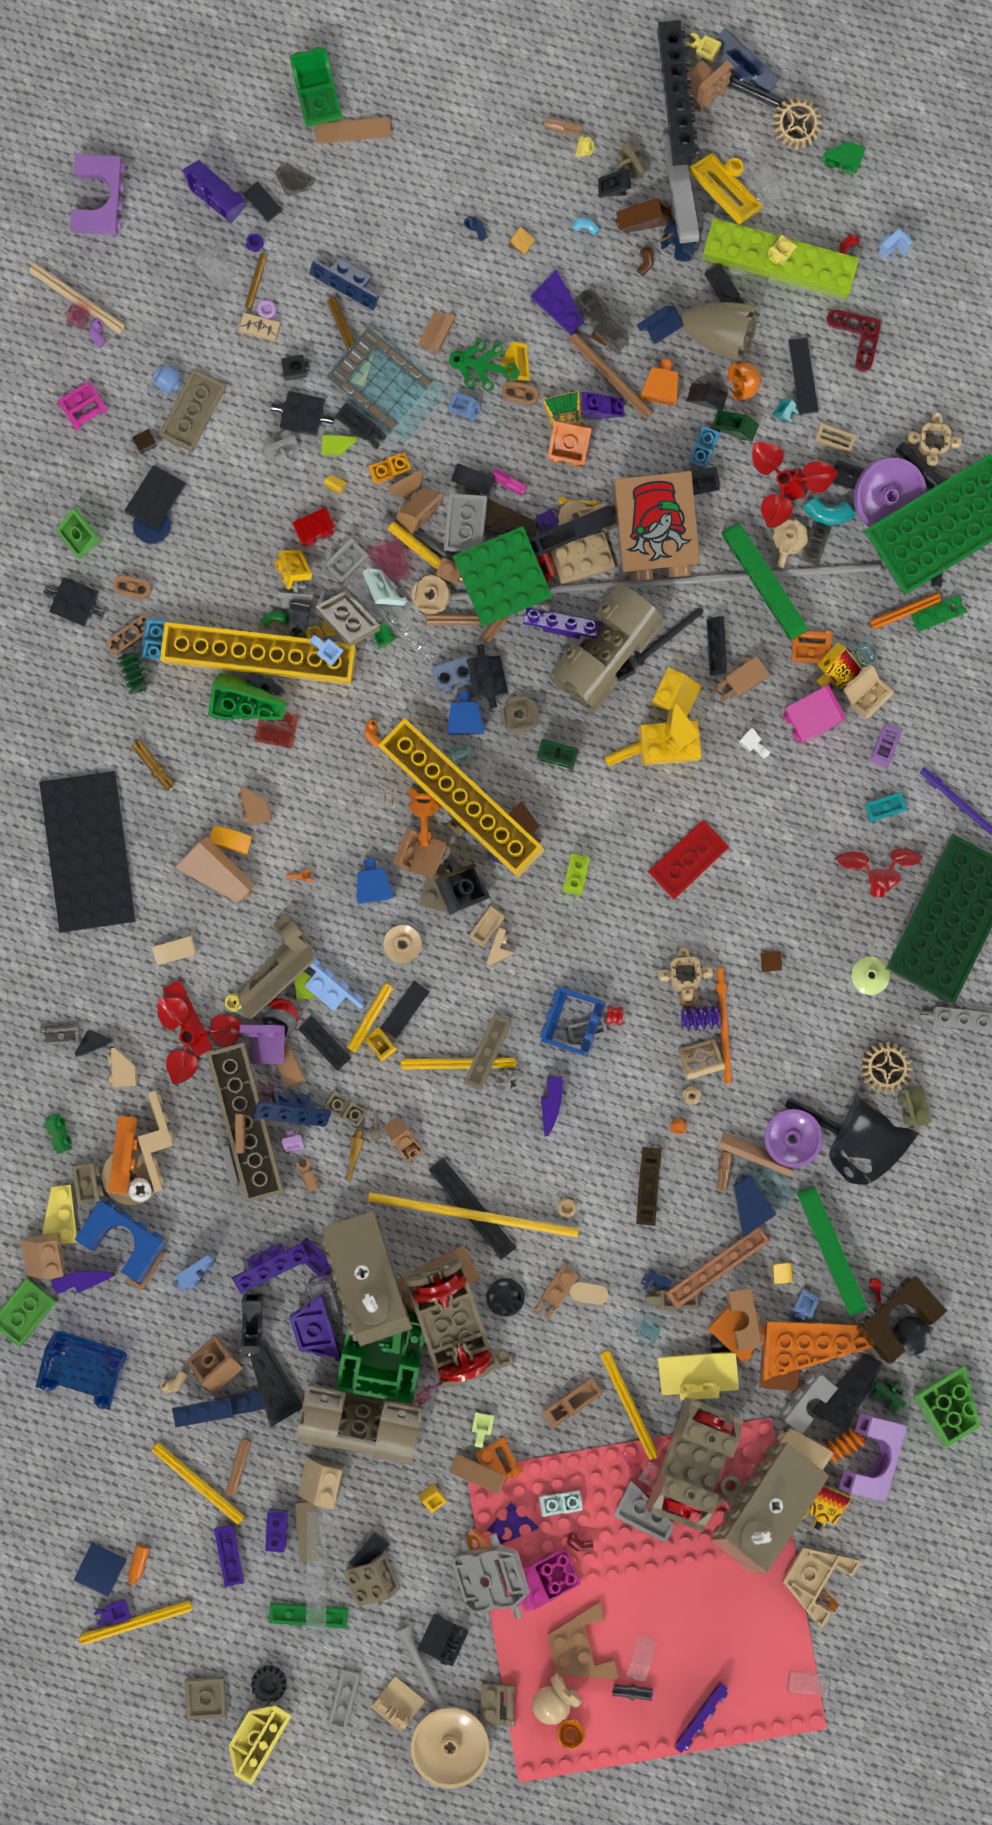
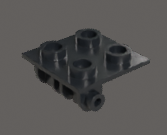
M434 1614L417 1650L440 1660V1663L445 1666L450 1665L453 1667L469 1630Z

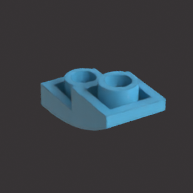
M702 426L689 462L706 468L720 432Z
M146 618L142 642V658L160 660L165 619Z

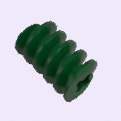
M134 652L117 658V660H121L119 666L124 667L121 670L122 674H126L124 680L129 681L126 687L131 689L129 691L130 695L147 690L146 686L151 683L150 681H144L148 674H142L141 672L146 668L139 667L143 660H137L136 658L141 654Z

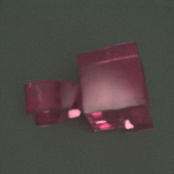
M70 305L67 311L69 315L66 323L84 330L90 313Z

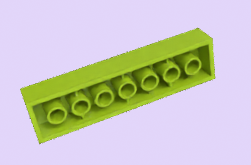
M713 218L702 260L847 300L859 258L788 239L797 248L782 266L779 263H773L769 259V255H767L769 248L773 247L780 236Z

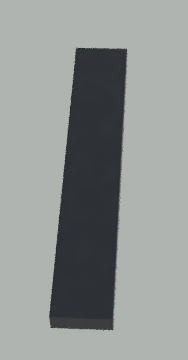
M444 1158L429 1169L430 1173L459 1208L487 1212ZM469 1219L501 1260L516 1249V1246L498 1224Z

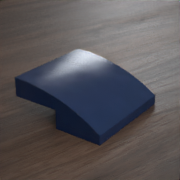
M91 1543L73 1581L109 1598L127 1559L97 1544Z

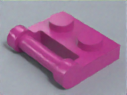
M90 381L57 400L75 430L81 428L80 425L102 412L104 414L108 411ZM96 401L97 407L75 419L74 414Z

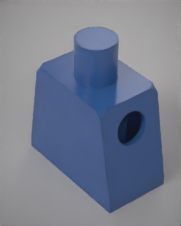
M469 691L458 692L459 702L451 703L447 734H484L478 702H470Z
M375 858L364 860L365 871L357 873V903L364 904L394 899L385 869L376 868Z

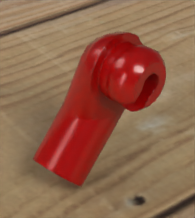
M855 234L848 235L840 242L839 253L848 255L849 248L858 245L860 238Z

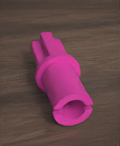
M495 468L491 476L496 477V482L505 486V489L508 488L521 497L528 487L514 479L513 475L509 476L499 469Z

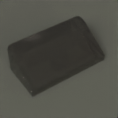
M79 1020L41 1023L40 1033L43 1046L81 1042Z

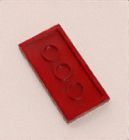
M702 820L648 873L674 900L712 865L729 846Z

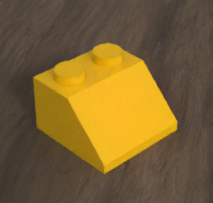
M668 667L651 705L669 712L677 704L687 717L701 689V685L687 675Z
M676 704L668 712L665 740L667 742L665 744L671 752L674 751L677 754L699 737L700 734Z

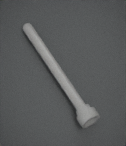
M407 1624L397 1629L395 1632L398 1638L405 1642L437 1709L445 1707L411 1638L413 1631L410 1625Z

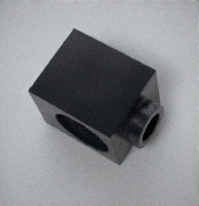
M303 355L281 358L285 381L308 377L307 372L310 371L309 361L304 360ZM299 364L301 369L293 371L291 370L292 366Z

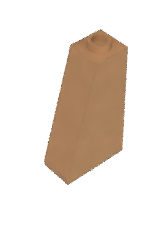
M206 836L176 866L178 870L237 903L242 898L246 900L253 893L251 888L255 883Z

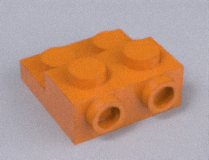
M554 420L547 458L556 463H562V461L570 462V465L576 467L585 465L592 427Z

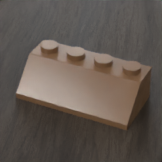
M464 1245L410 1272H422L458 1256L462 1262L468 1284L471 1285L481 1279ZM401 1277L397 1280L404 1302L411 1313H415L404 1278Z

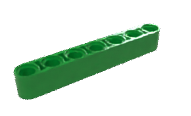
M736 522L721 531L725 542L786 636L792 641L807 632L808 628L742 525Z
M813 1185L797 1192L796 1194L799 1197L849 1316L851 1317L867 1310L865 1300L815 1186Z

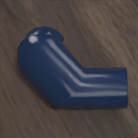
M468 217L464 220V226L476 232L479 241L488 238L481 220L473 217Z

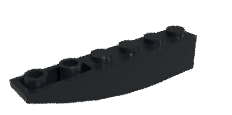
M609 504L531 537L529 541L537 557L612 525L617 521Z

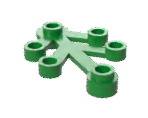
M477 339L474 345L464 352L461 350L452 352L449 357V364L452 368L460 370L464 377V384L468 388H474L477 381L470 375L466 366L475 369L482 382V388L486 392L493 391L494 383L489 380L484 370L504 374L510 381L517 380L520 376V370L514 364L501 366L487 362L495 356L504 353V347L500 343L493 344L491 350L477 359H470V357L478 351L481 352L486 349L487 344L483 339ZM483 342V346L478 348V344ZM501 346V350L495 352L496 347ZM456 357L461 358L459 362H455ZM512 368L514 370L513 373L508 374V370ZM469 379H473V383L471 385H468ZM487 383H491V387L489 389L485 388V385Z

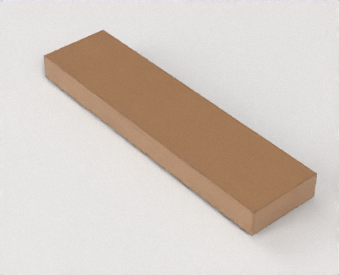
M372 118L315 125L316 143L324 144L391 137L390 118Z
M723 1133L719 1148L787 1176L792 1175L794 1168L777 1163L766 1149Z

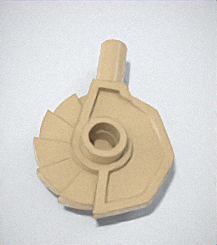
M578 501L567 502L561 507L558 514L560 522L558 525L560 526L606 505L603 503L594 507H586V504Z
M796 519L795 521L787 520L773 531V540L776 547L780 549V556L776 565L779 569L784 568L789 554L799 553L807 544V529Z

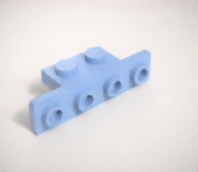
M314 957L315 961L310 967L316 973L305 985L310 992L333 1011L338 1008L346 997L360 1009L366 1005L361 995L356 992L353 994L348 990L349 986L344 981L335 979V974L330 969L321 967L319 965L320 961Z

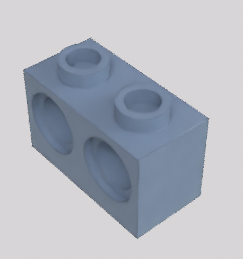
M468 656L431 668L439 692L448 693L455 690V686L461 685L465 687L472 684L467 665ZM465 668L468 670V675L461 677L457 673L458 670ZM447 674L450 676V681L442 683L439 680L440 676Z

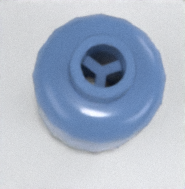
M169 365L159 366L152 377L154 385L165 393H170L172 389L176 391L181 384L179 380L180 373Z

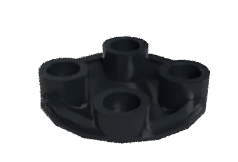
M510 1278L496 1280L489 1286L487 1291L488 1306L496 1315L512 1316L522 1309L525 1302V1293L522 1286Z
M917 1317L901 1319L893 1330V1335L906 1349L904 1352L906 1355L923 1353L930 1344V1329L923 1320Z

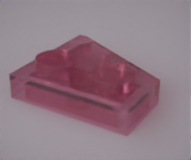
M401 540L365 550L392 582L411 577Z

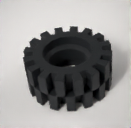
M273 1665L259 1668L251 1680L252 1694H255V1698L257 1700L259 1698L260 1702L263 1703L264 1701L267 1703L276 1702L283 1696L287 1686L284 1672H281L280 1668H276ZM265 1677L275 1679L276 1688L273 1691H266L262 1688L261 1682Z

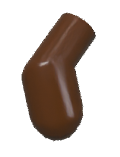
M647 247L642 248L640 251L643 263L636 270L642 277L654 265L653 251Z

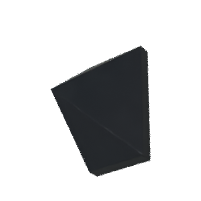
M88 1030L80 1042L75 1056L81 1057L110 1045L114 1041L107 1036Z

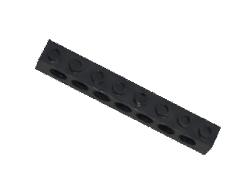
M681 20L658 22L657 32L673 166L695 164L696 156H699V145H695L697 128H693L695 111H691V106H693V94H689L691 77H687L689 61H685V56H687V44H683V39L686 37L685 27L681 28Z

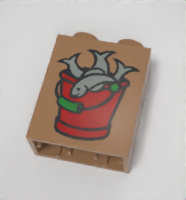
M691 471L613 479L621 571H630L631 581L654 579L653 569L668 567L669 577L692 575L691 565L700 564Z

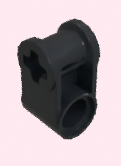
M291 600L289 633L292 637L302 638L305 635L310 614V602ZM296 625H300V632H297Z

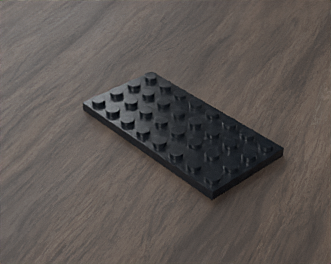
M111 771L39 782L59 933L136 922L116 772Z

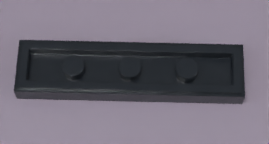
M808 339L788 340L799 415L818 413Z

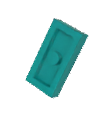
M901 792L864 804L870 823L907 811Z

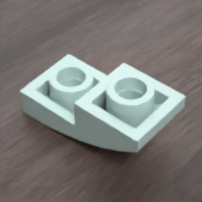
M579 1490L539 1496L541 1515L543 1517L583 1510Z

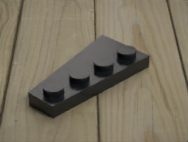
M264 1340L262 1352L250 1356L269 1426L273 1427L301 1410L303 1404L267 1340Z

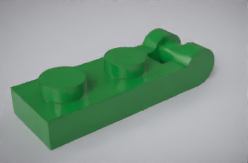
M961 595L911 614L917 632L968 613L966 607H963L961 603ZM954 604L956 611L951 612L949 606Z

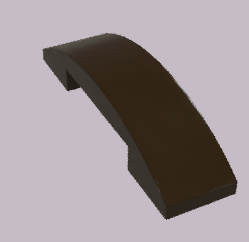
M642 1147L636 1224L656 1226L662 1148Z

